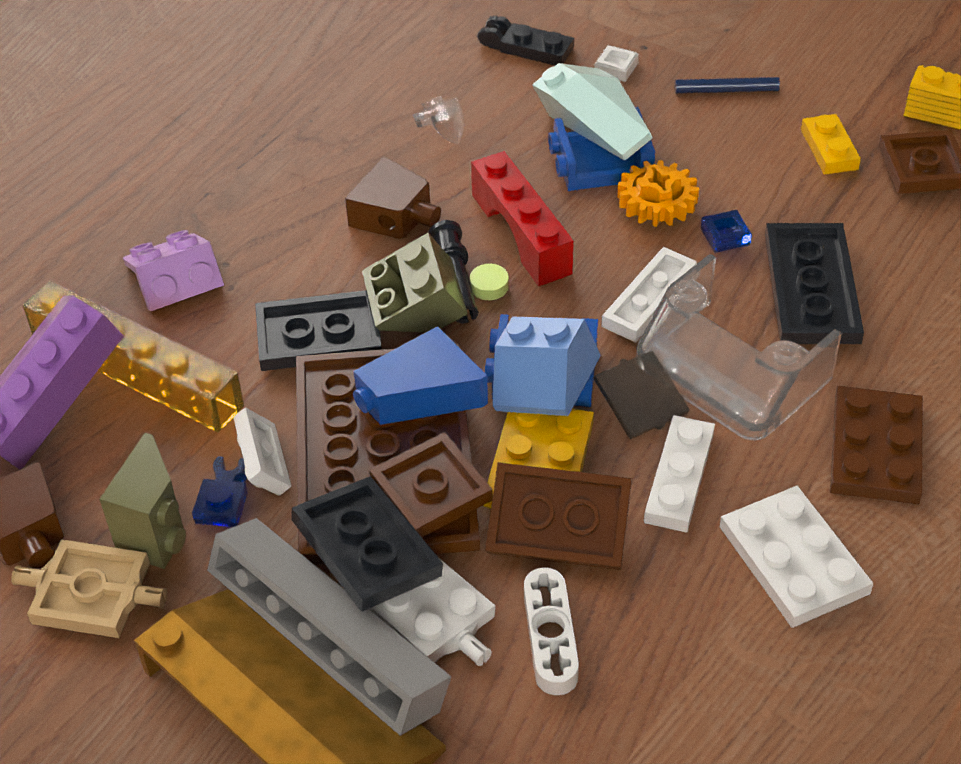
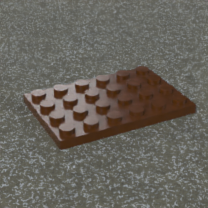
M394 349L296 356L298 505L370 476V469L444 432L472 464L466 410L380 425L369 412L363 413L354 400L353 391L356 390L354 371ZM477 509L425 535L422 539L435 554L480 551ZM298 529V552L312 564H324Z

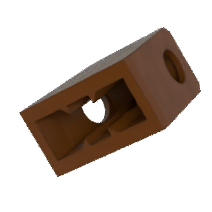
M384 157L345 198L349 227L398 239L406 238L418 223L431 228L439 222L441 217V208L430 204L428 181Z
M36 462L0 479V560L4 565L11 566L26 559L30 567L42 568L55 554L51 546L59 543L64 538V534L40 463Z

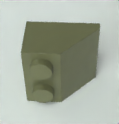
M144 433L99 500L115 548L147 552L150 565L165 569L173 554H178L181 551L185 542L186 531L183 528L179 504L175 498L171 479L153 435Z

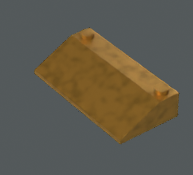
M230 589L170 611L134 640L144 672L151 677L162 668L265 764H433L446 751V745L421 724L399 735Z

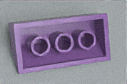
M62 296L0 376V456L19 470L29 461L124 337L102 313L75 296Z

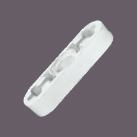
M538 568L531 571L524 581V603L535 679L539 688L551 695H563L573 690L576 686L579 670L564 577L558 571L551 568ZM539 587H548V591L551 593L550 606L543 607L542 594ZM554 622L559 624L564 631L558 637L547 638L542 636L537 629L544 623ZM559 653V664L563 675L554 676L551 669V654Z

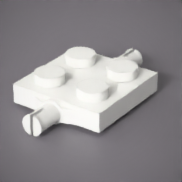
M442 560L443 571L441 577L369 608L371 612L433 662L443 655L456 652L457 650L463 651L477 666H482L483 662L486 663L491 656L492 651L474 636L479 628L494 618L495 605Z

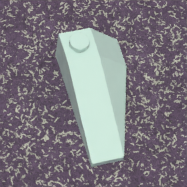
M558 63L556 66L547 69L542 77L532 84L551 118H562L565 126L623 160H627L653 138L619 79L601 69Z

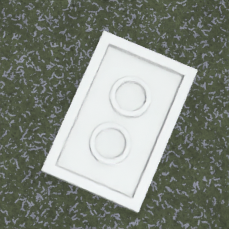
M798 486L721 516L720 529L792 628L871 594L873 582Z

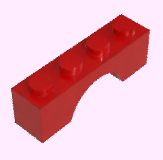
M502 151L471 161L472 196L487 217L501 213L505 218L516 240L521 263L538 287L573 275L574 240L506 152Z

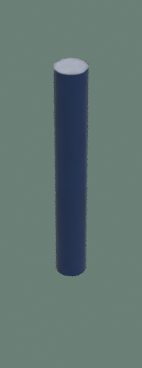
M779 77L675 80V94L779 91L780 89Z

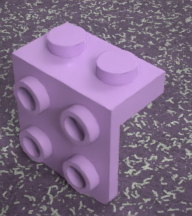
M188 230L172 233L166 236L167 242L153 246L151 242L137 245L130 249V255L123 257L125 266L135 272L147 308L150 311L224 285L210 241L196 234H189Z

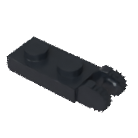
M497 15L490 16L486 21L485 27H482L477 33L478 40L482 46L500 50L501 53L554 66L558 63L564 64L574 49V37L561 35L558 32L532 28L525 24H511L506 17H498Z

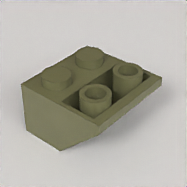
M429 233L362 270L375 327L379 331L428 332L437 326L441 329L468 314L452 259Z

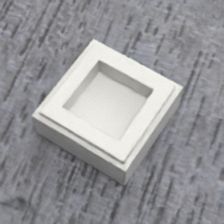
M608 45L596 61L594 68L601 69L620 81L626 82L638 65L639 53Z

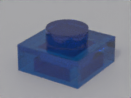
M738 210L701 218L700 229L714 253L750 245L752 233Z

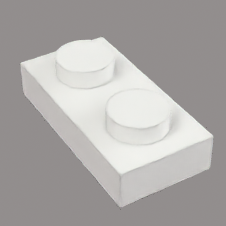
M245 407L233 417L238 434L237 442L241 448L245 463V475L254 486L264 488L280 496L291 487L275 423Z

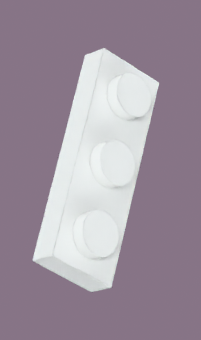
M663 247L602 315L601 327L636 343L694 276L697 261Z
M673 415L645 509L644 523L688 532L714 436V423Z

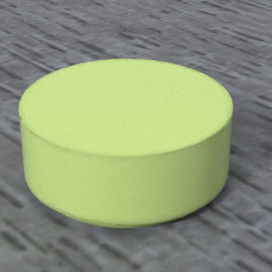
M497 264L477 266L470 273V286L473 295L482 300H496L503 297L509 288L508 272Z

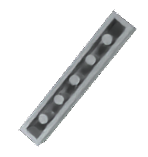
M256 518L215 534L207 571L395 732L402 735L440 712L451 676L369 609L361 612L340 585Z

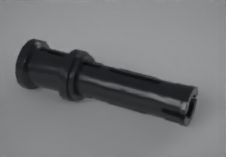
M452 220L437 222L430 228L428 233L452 259L466 309H469L471 319L474 321L478 317L479 312L474 301L465 267L469 256L466 247L461 244L462 229L457 222ZM468 315L459 318L456 322L462 324L469 323Z

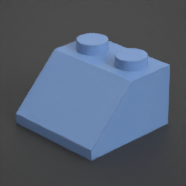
M512 317L495 345L493 407L495 411L568 416L601 356L585 319Z

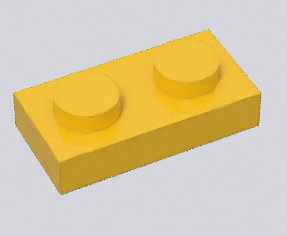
M837 114L802 119L801 131L824 175L859 170L861 158Z

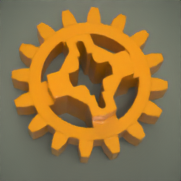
M659 160L654 165L644 161L643 168L641 169L632 165L630 166V174L622 173L621 182H618L617 198H619V208H626L627 217L638 215V223L640 224L644 223L647 219L652 220V225L655 227L658 226L660 221H665L666 224L671 226L673 225V218L685 221L687 213H694L695 205L698 204L699 188L697 187V178H689L690 170L688 169L678 171L677 163H673L669 167L664 166L663 160Z

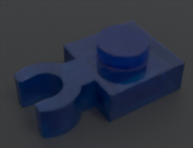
M218 456L214 460L213 469L216 479L202 480L192 511L195 524L224 527L238 526L248 494L246 483H244L247 477L244 471L245 463L243 458L239 459L238 466L235 469L229 471L225 470L223 456Z

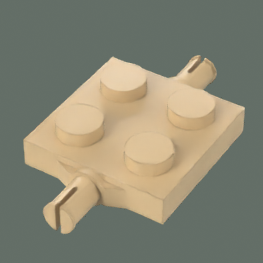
M61 539L53 558L44 568L39 570L17 565L14 568L15 571L12 572L13 585L36 587V595L27 613L31 624L120 638L129 613L135 608V605L144 604L163 608L165 606L164 602L167 600L166 588L142 586L143 579L150 565L147 552Z

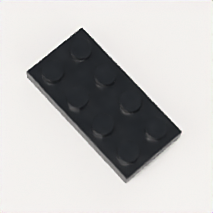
M766 223L765 240L780 344H862L864 329L843 223Z

